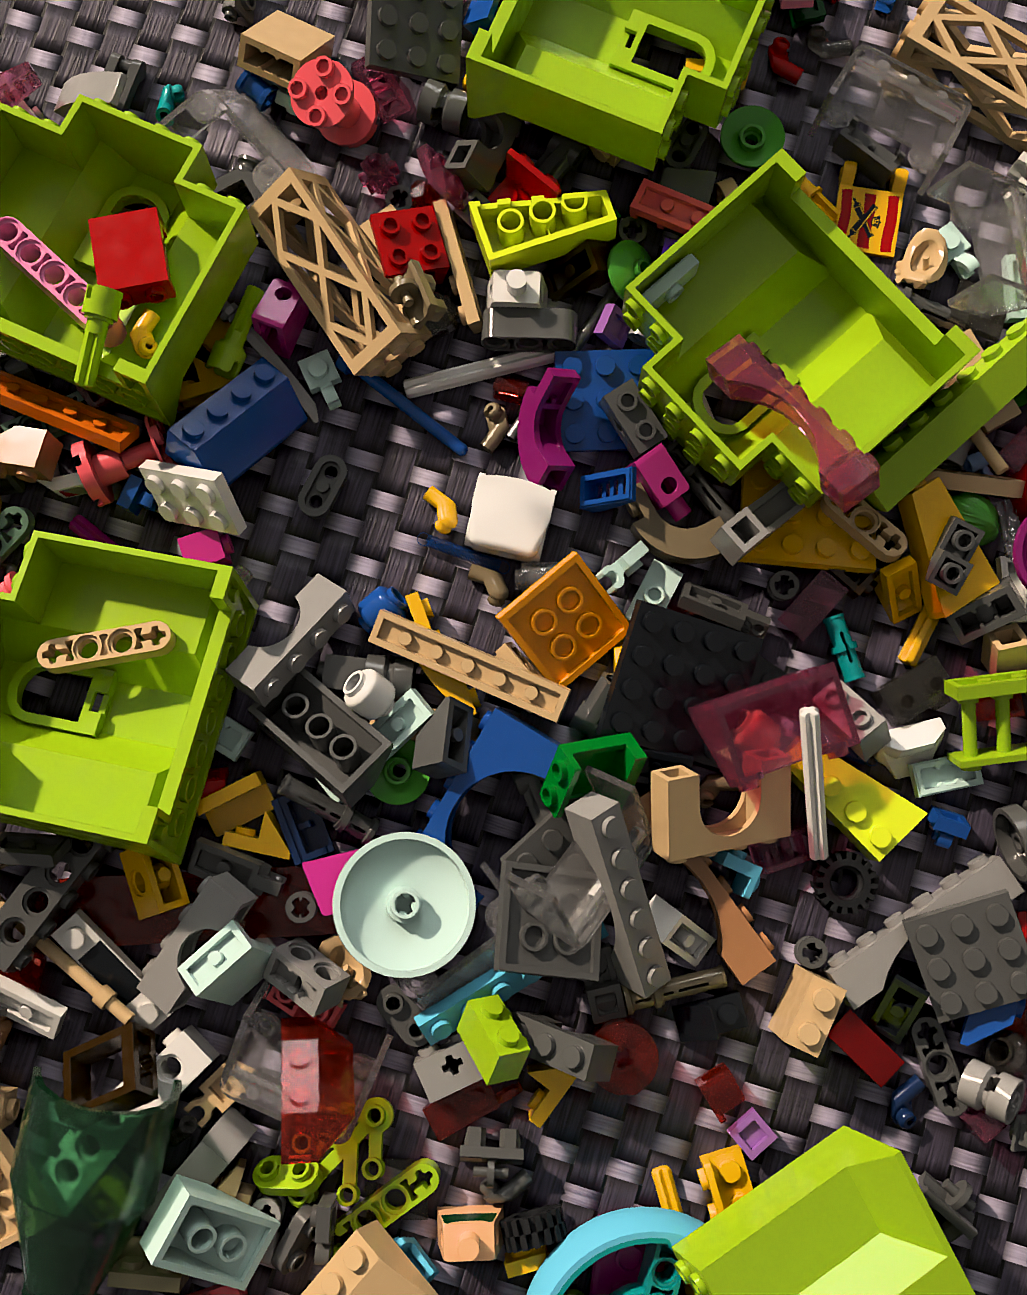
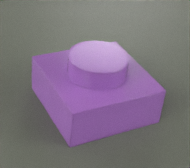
M605 304L593 333L612 349L622 350L630 328L622 318L621 308L616 304Z
M753 1107L727 1129L729 1135L751 1161L778 1138Z

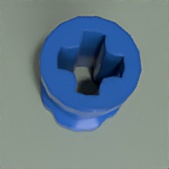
M247 70L243 71L235 84V91L248 96L257 104L256 107L260 112L266 111L271 106L279 89L275 85L270 86L260 76Z

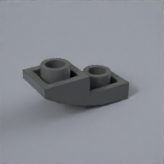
M950 516L931 557L925 580L957 596L974 566L969 561L985 532L958 517Z

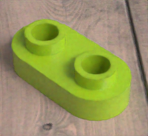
M268 1156L262 1159L253 1171L255 1185L262 1194L268 1196H308L320 1187L323 1180V1172L314 1158L309 1156Z

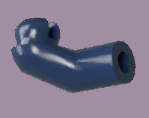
M916 1074L912 1075L891 1094L890 1115L893 1122L902 1129H910L915 1125L916 1117L912 1112V1100L926 1089V1086Z

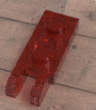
M484 1079L438 1101L427 1104L423 1107L422 1111L438 1141H441L499 1108L501 1103H505L521 1093L523 1088L519 1082L513 1083L495 1094L491 1085L487 1086Z

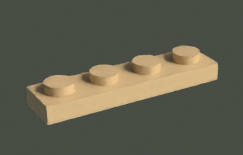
M444 198L433 202L439 229L445 243L444 247L453 272V275L449 276V282L454 295L459 294L462 305L458 306L457 310L463 326L468 325L472 332L477 334L482 332L483 316L453 211Z

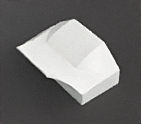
M938 717L889 730L891 741L873 756L877 762L883 764L891 772L895 779L908 777L910 774L907 764L933 759L935 752L941 744L946 727L942 719Z

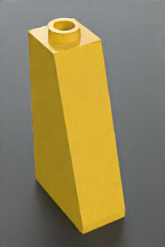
M940 477L927 481L924 479L898 502L911 556L917 562L920 590L925 610L930 620L949 617L1000 583L979 545L969 561L974 566L957 596L925 580L931 557L950 516H955L965 521Z

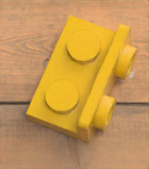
M738 1144L699 1156L702 1168L696 1169L702 1190H709L713 1203L707 1204V1208L712 1219L753 1190L742 1150Z

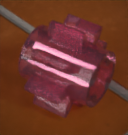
M380 153L370 154L360 163L364 172L360 173L358 178L363 187L368 188L371 195L375 192L387 194L388 189L399 184L395 175L400 173L396 161H391L388 153L384 155Z

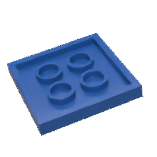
M650 349L554 352V368L576 370L581 378L562 416L561 437L566 452L628 451L599 405V402L603 396L631 378L638 387L642 366L654 356Z

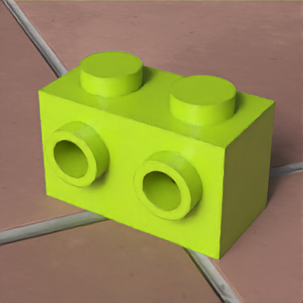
M499 994L468 1000L457 1026V1031L486 1085L518 1079L531 1049L527 1039L521 1034L514 1022L510 1010L506 1008Z

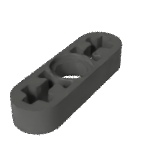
M918 1014L907 1031V1035L932 1101L946 1115L959 1116L965 1112L968 1106L960 1103L957 1097L953 1098L954 1105L952 1106L943 1102L947 1098L945 1087L939 1083L935 1085L936 1082H946L948 1089L957 1094L961 1079L942 1026L929 1015ZM922 1023L932 1027V1030L928 1031L929 1040L935 1046L939 1044V1047L929 1048L927 1040L917 1035V1032L922 1030ZM935 1055H942L946 1060V1067L939 1074H933L929 1070V1061Z

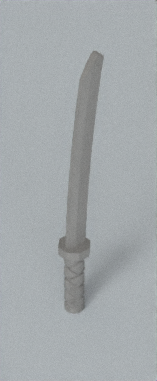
M226 301L220 311L221 315L219 318L223 322L228 321L231 324L238 306L234 302L230 304ZM251 326L246 341L261 358L264 357L288 377L303 410L313 423H318L316 403L287 366Z

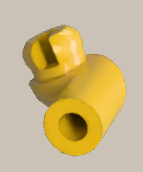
M145 308L129 334L135 353L144 359L152 358L158 347L152 331L160 320V316L157 313Z
M431 486L423 499L437 509L438 520L435 522L436 530L441 534H449L458 523L456 504L437 488Z

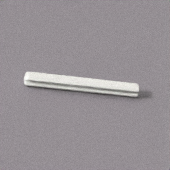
M513 352L405 379L403 386L407 398L411 399L554 363V353Z
M811 706L803 707L799 710L809 855L812 860L817 861L826 860L829 855L820 714L817 707Z

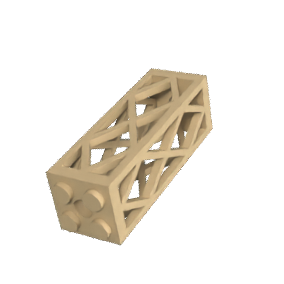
M923 0L916 12L917 15L908 22L899 37V42L890 55L895 60L888 72L899 79L906 77L915 78L933 92L931 99L1018 152H1027V131H1013L1003 113L1022 115L1027 118V53L1015 52L1007 41L1009 40L1027 51V35L969 0ZM948 3L958 10L947 9L945 4ZM957 26H981L992 48L970 44ZM929 37H932L933 39L940 42L942 47H939L938 45L929 41ZM906 67H910L913 70V72L906 69ZM932 68L952 71L964 88H942ZM980 69L988 71L989 73L993 74L994 76L998 77L999 79L1014 87L1015 90L1008 89L999 82L982 73ZM967 105L979 107L985 114V116L968 107Z
M288 167L247 210L252 224L353 375L385 376L387 378L395 375L402 369L401 364L408 357L417 355L425 348L424 343L433 336L426 325L421 329L413 328L403 304H396L392 300L390 302L383 295L389 296V288L394 283V278H385L379 255L327 178ZM324 205H325L334 215H332V214L326 212ZM303 217L305 218L307 243L295 227ZM337 225L343 227L344 232ZM325 235L348 267V270L328 262ZM287 245H288L298 256H296V255H294V254H292V253H289L288 250H287ZM301 267L308 269L309 275ZM332 280L350 287L353 312ZM373 306L387 325V328L382 332L376 330ZM334 315L347 327L336 323Z

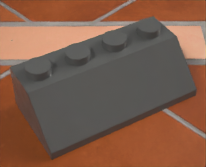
M305 668L296 673L283 687L281 693L276 698H273L265 708L255 701L247 709L262 731L350 809L375 785L394 746L391 741L358 713L347 707L344 701Z

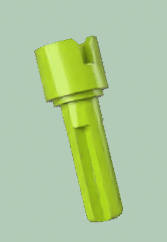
M87 283L81 313L87 318L74 377V382L79 386L86 388L95 387L108 327L118 321L123 293L118 290L98 284L92 286Z
M253 285L247 286L224 339L215 341L205 364L206 368L214 367L215 374L229 380H233L239 375L247 357L243 346L253 323L251 316L264 295L263 290Z

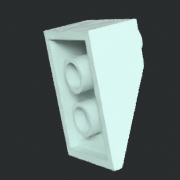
M176 1174L139 1243L152 1266L245 1291L281 1223L277 1219L207 1183Z

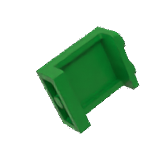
M630 732L559 744L539 793L541 800L548 807L554 818L563 816L569 799L583 797L591 791L598 794L605 793L608 798L618 801L620 806H624L648 757Z

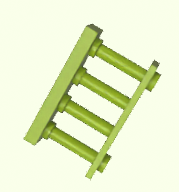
M1027 669L943 680L944 693L961 704L963 751L948 752L947 759L963 771L972 772L982 769V766L1027 760V742L1011 744L1010 699L1013 698V694L1025 693L1027 695ZM991 697L995 700L997 746L978 749L976 703H979V698Z

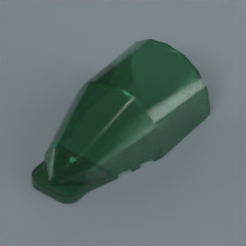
M33 1067L9 1176L24 1277L21 1295H97V1291L108 1276V1272L113 1268L155 1202L182 1090L181 1080L174 1079L170 1099L159 1106L139 1111H107L84 1107L59 1097L45 1085L41 1075V1067Z

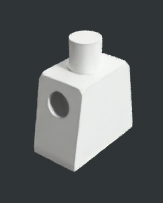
M520 269L494 270L487 285L485 309L490 307L547 308L548 289L542 273L538 271H522Z

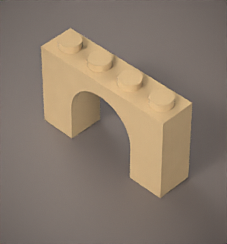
M771 749L742 753V792L740 800L734 811L727 818L712 825H704L701 818L699 774L683 765L650 771L652 851L669 863L681 864L686 862L688 858L697 856L713 857L720 851L729 849L744 850L747 848V845L756 843L771 844L779 838L791 836V757L782 752Z

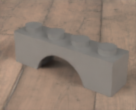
M318 573L295 596L300 606V618L292 633L274 645L265 647L248 645L225 669V672L236 688L264 708L273 698H276L281 693L283 687L296 673H299L305 667L309 659L320 648L326 645L329 638L342 624H345L350 619L352 613L356 610L346 590Z
M227 871L213 877L210 875L201 882L197 888L199 895L195 901L186 906L180 913L178 920L181 922L177 928L165 936L160 943L162 950L158 956L150 960L142 970L144 977L136 988L166 1015L183 1007L193 994V991L177 968L195 953L196 943L201 933L205 929L220 931L231 920L241 924L258 899L255 894Z

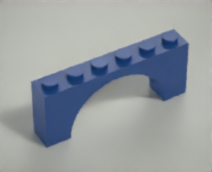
M502 707L495 708L493 712L488 710L478 725V728L482 730L476 742L472 739L470 740L467 773L451 776L446 779L443 787L448 790L441 801L436 799L426 815L430 818L424 830L419 828L416 833L433 837L453 850L452 826L454 817L461 801L472 787L484 778L502 772H525L545 779L558 745L561 743ZM475 889L477 910L485 896Z

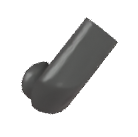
M522 1168L506 1183L498 1184L496 1178H494L493 1189L486 1188V1178L480 1183L479 1189L484 1194L483 1198L487 1202L506 1203L512 1202L534 1182L528 1172Z

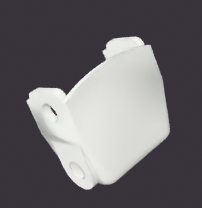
M480 472L472 500V509L464 545L470 546L473 550L527 563H539L557 490L551 489L550 491L543 486L519 478L486 475V473Z

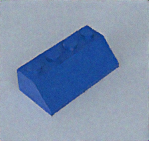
M262 357L171 426L167 431L165 453L179 465L222 472L229 486L304 425L308 418L288 377Z

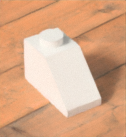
M655 894L649 905L660 942L696 967L716 939Z

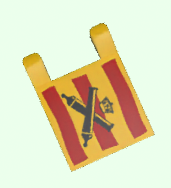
M847 160L839 172L835 207L839 210L840 216L834 223L865 255L893 259L903 196L909 172L906 169L897 168L895 174L890 178L889 191L853 186L857 163Z

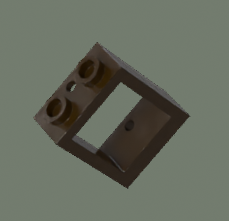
M132 1021L63 1052L64 1121L89 1129L158 1099L155 1031ZM122 1051L123 1086L91 1100V1064Z

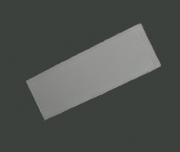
M98 71L82 73L71 77L63 85L54 112L65 118L79 94L93 100L94 98H99L111 107L116 108L128 76L122 72Z

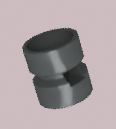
M428 79L419 98L416 113L417 121L433 127L441 124L442 130L461 136L470 118L468 117L467 92L457 88L449 91L447 84Z
M368 654L365 670L372 669L377 671L394 685V700H399L410 688H415L416 662L398 656L392 662L385 655Z

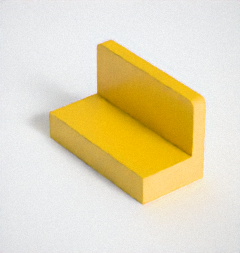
M257 771L201 799L197 813L199 816L205 814L215 836L220 837L224 835L225 831H231L236 826H241L263 815L265 811L273 810L271 801L275 800L262 772Z

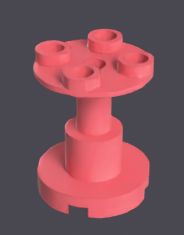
M319 56L305 63L289 82L288 93L296 116L304 124L319 129L320 133L332 144L339 147L357 148L369 141L376 132L378 126L376 124L377 112L379 113L377 98L362 82L353 80L348 70L341 63L327 56Z
M145 416V425L150 440L128 448L121 453L109 449L97 453L86 439L71 444L72 457L79 455L81 461L80 465L76 466L77 473L90 498L93 501L98 500L97 506L102 507L114 502V493L111 485L129 478L130 474H132L131 469L139 467L145 460L159 459L160 462L177 464L165 453L166 442L163 435L166 434L163 423Z

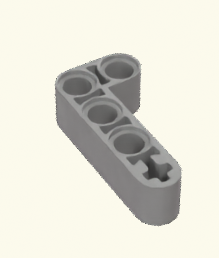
M231 1105L139 1216L148 1224L150 1223L176 1174L211 1185L258 1128Z

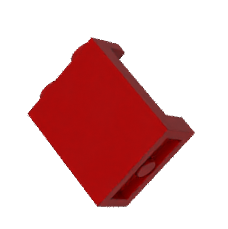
M157 206L88 219L97 284L123 293L120 310L149 302L161 303L166 299L176 297V290L170 278L164 238H167L166 226Z

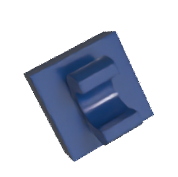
M130 474L116 504L136 516L139 515L142 507L152 512H156L158 508L153 495L149 493L150 491L145 486V480Z
M931 805L926 817L933 828L931 838L935 840V845L949 849L954 836L967 839L971 826L964 815Z

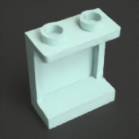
M231 920L180 965L177 970L196 997L233 1006L263 979L262 976L272 950L276 946L270 937L264 933L255 940L251 939L239 922Z

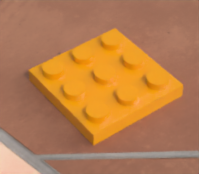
M575 551L567 555L495 616L542 677L565 687L626 636L629 622L580 555Z

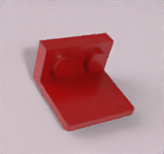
M510 148L506 153V178L487 199L491 203H497V199L511 198V201L531 200V196L544 195V198L561 197L560 184L552 175L548 173L544 175L535 167L534 162L525 153L519 154L513 148Z
M433 205L370 215L369 221L385 278L390 279L398 275L403 276L408 269L409 261L412 259L420 262L425 274L433 276L436 285L443 283L450 264Z

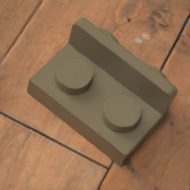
M125 1235L121 1240L119 1260L108 1272L107 1287L180 1293L190 1276L152 1266L139 1243L142 1236Z

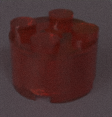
M629 1016L598 1023L590 1034L618 1045V1052L622 1053L624 1048H627L629 1056L627 1059L622 1058L620 1061H617V1058H615L610 1082L597 1083L606 1091L617 1095L632 1096L640 1093L655 1077L659 1064L658 1048L651 1034L641 1022Z

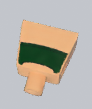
M503 1204L437 1207L438 1246L443 1261H490L496 1259L504 1244L499 1223L504 1218Z

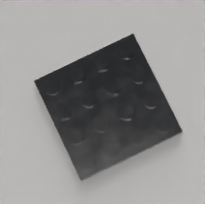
M637 599L596 733L610 736L630 732L642 747L692 755L695 762L723 769L734 736L732 732L736 730L764 639Z

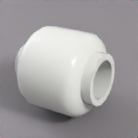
M375 670L356 671L348 677L343 686L346 706L366 720L371 721L381 716L385 717L394 708V685Z

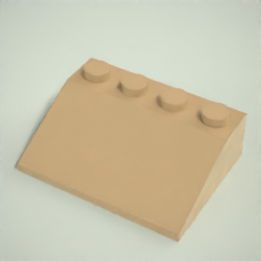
M376 1219L352 1233L301 1295H438V1293Z

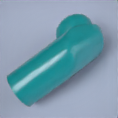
M168 84L163 87L155 113L156 119L162 124H167L171 121L175 110V103L185 101L184 89L180 84L174 86Z

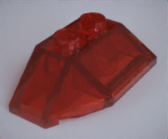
M318 1017L281 1018V1165L315 1163L321 1160L326 1151L355 1119L353 1044L319 1020Z

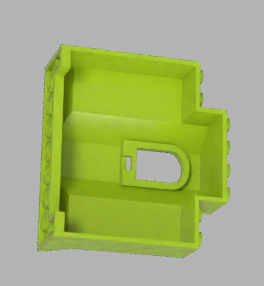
M503 0L489 31L482 28L478 29L465 57L468 117L476 119L505 112L654 171L658 159L665 160L672 142L670 138L673 131H678L683 116L715 129L723 117H728L731 108H734L740 94L741 84L749 74L753 63L752 59L759 44L758 39L766 29L771 16L770 11L775 0ZM646 32L695 51L702 56L705 65L701 72L683 66L677 80L632 61ZM632 35H635L631 47L628 48L627 46L630 42Z
M81 94L75 100L60 126L50 119L44 118L41 120L34 117L19 106L10 107L0 102V218L10 216L19 220L86 283L92 286L97 284L88 219L118 214L125 206L133 203L157 206L166 226L167 238H164L170 278L176 290V297L166 299L161 303L149 302L120 310L119 317L127 331L125 340L117 347L103 348L95 387H79L165 425L173 426L176 419L183 377L258 245L246 205L236 197H225L214 192L217 182L204 147L193 137H182L171 132L164 125L158 123L153 125L141 120L130 111L122 112L99 98H94L93 100ZM0 249V352L77 385L74 382L85 330L9 261ZM145 308L154 311L160 316L158 324L152 331L158 347L150 359L141 358L135 353L129 335Z
M781 148L625 287L622 318L629 328L633 331L638 329L647 338L645 340L647 346L656 354L641 368L638 383L640 391L638 394L656 415L668 435L667 438L670 441L675 439L684 448L682 453L686 459L695 466L699 464L717 480L729 486H732L762 459L765 463L763 466L766 472L775 480L780 478L789 488L787 490L789 496L797 504H804L809 509L929 399L943 389L981 350L957 325L944 335L800 189L806 171ZM692 253L699 261L696 275L683 286L684 291L675 301L670 304L665 301L659 308L655 309L642 294L685 256ZM746 354L777 388L739 422L732 425L722 424L712 418L706 411L703 404V393Z
M34 530L30 541L24 547L23 561L19 572L12 579L11 593L0 592V822L123 848L181 865L235 687L225 669L247 647L259 605L232 566ZM152 621L166 623L175 634V646L166 655L68 672L67 674L92 678L78 722L26 712L22 709L23 692L28 682L36 674L47 671L40 665L37 659V651L45 641ZM158 632L157 637L152 641L155 645L160 644V639L165 636ZM139 635L141 641H145V639L141 635ZM123 637L118 640L116 651L125 652L129 650L132 646V638ZM89 643L84 646L81 653L82 658L93 657L98 651L97 643ZM57 650L55 651V656L49 658V660L55 663L56 658L63 654ZM97 693L104 694L98 712L92 711Z
M844 1125L671 1247L678 1260L674 1263L675 1269L685 1284H691L695 1292L694 1295H976L902 1152Z

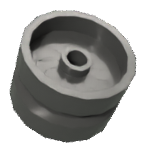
M1025 800L1022 807L1018 804H1010L997 808L993 813L992 823L995 839L1006 865L1012 874L1023 882H1027V800Z

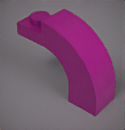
M548 367L538 387L528 386L524 394L518 418V450L522 468L528 481L543 486L550 491L551 489L562 491L575 465L563 446L561 421L566 405L581 378L576 370Z

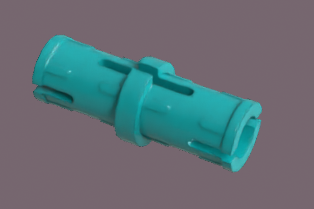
M844 613L823 619L833 646L830 651L832 655H836L844 677V683L866 677L855 650L858 647L857 642L852 641L844 619Z

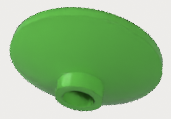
M755 105L740 107L730 113L725 119L720 132V143L726 156L735 164L745 168H760L776 152L783 148L785 142V131L780 119L772 111ZM751 139L756 145H750L745 141Z
M623 240L616 243L610 250L607 261L611 285L622 300L624 299L625 287L653 263L648 252L639 243L632 240Z
M410 739L386 761L375 785L370 789L372 794L382 802L391 805L407 804L419 798L426 790L431 777L412 769L415 741ZM398 764L404 765L406 769L402 777L398 776L395 771Z

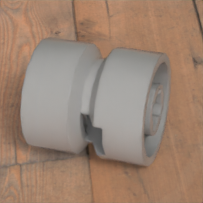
M972 1059L961 1076L957 1090V1100L977 1111L985 1108L986 1114L989 1117L1009 1125L1015 1119L1021 1107L1025 1094V1082L1006 1072L998 1075L995 1067L978 1059Z

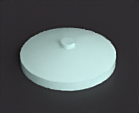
M414 832L387 834L370 841L357 850L342 868L335 884L332 899L334 925L346 950L364 967L381 975L394 978L423 976L447 964L467 941L476 913L475 889L472 878L463 861L443 842L428 835Z

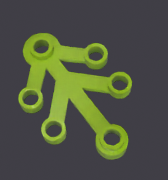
M382 1097L368 1099L361 1108L338 1107L333 1103H326L318 1108L317 1120L322 1125H333L337 1121L359 1122L350 1133H318L305 1128L297 1130L292 1136V1145L297 1151L310 1150L312 1147L334 1148L319 1163V1166L323 1172V1182L343 1161L342 1185L338 1188L336 1195L338 1203L344 1207L356 1204L360 1198V1189L357 1186L359 1144L368 1135L369 1158L362 1164V1174L368 1180H376L385 1173V1163L382 1160L383 1133L391 1127L394 1121V1109L391 1103ZM328 1107L333 1111V1118L330 1121H327L324 1117V1111ZM375 1108L381 1113V1118L377 1123L371 1119V1112ZM302 1133H305L308 1137V1143L305 1147L299 1142V1137ZM372 1161L377 1163L379 1168L376 1175H372L369 1172V1164ZM346 1188H350L353 1192V1198L350 1202L345 1200L343 1195ZM317 1189L314 1193L304 1196L302 1200L294 1196H288L289 1202L297 1208H301L305 1203H314L318 1198L319 1190Z

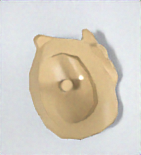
M924 228L912 238L903 259L896 263L894 272L897 285H900L905 280L907 284H912L914 289L925 290L927 284L938 281L944 275L948 262V250L945 238L937 229Z
M333 935L323 940L318 951L351 975L342 999L337 1006L343 1008L344 1000H362L368 995L367 988L372 977L371 970L364 967L350 955L339 936Z

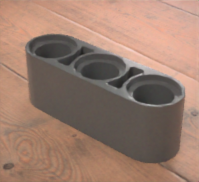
M490 307L483 312L481 345L492 351L546 353L573 351L577 347L578 314L573 310L564 308Z

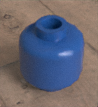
M379 586L358 604V611L361 616L358 618V622L366 632L371 634L380 609H385L407 618L406 608L408 603L396 588L392 586L390 588Z

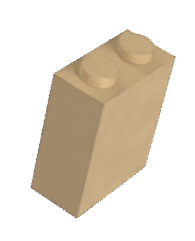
M277 10L241 33L237 66L288 89L289 82L305 63L319 56H327L331 59L335 36Z
M795 964L768 1028L785 1043L818 1058L847 990Z

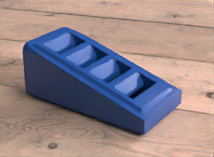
M631 466L581 476L580 509L595 513L635 502L637 468Z

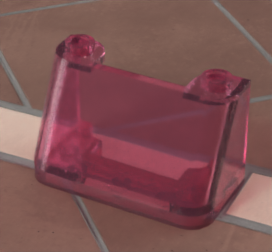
M834 662L795 671L688 707L692 723L730 788L738 787L739 792L760 787L759 780L765 778V774L802 761L799 710L803 707L814 706L819 710L822 755L827 754L828 759L849 754L848 747L861 743Z

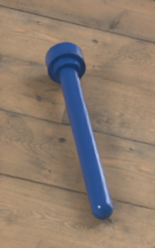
M340 355L335 363V367L345 375L355 376ZM358 376L457 455L464 456L467 454L468 447L466 444L380 376Z

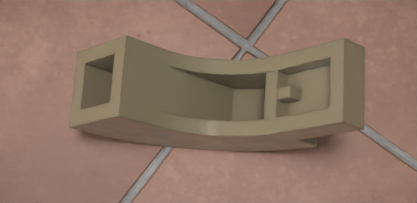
M641 482L636 484V501L625 504L630 515L633 518L638 517L639 519L632 524L630 531L638 542L641 540L646 545L650 553L668 562L685 565L705 563L722 556L710 541L719 528L724 525L720 516L695 528L684 529L672 526L657 513Z

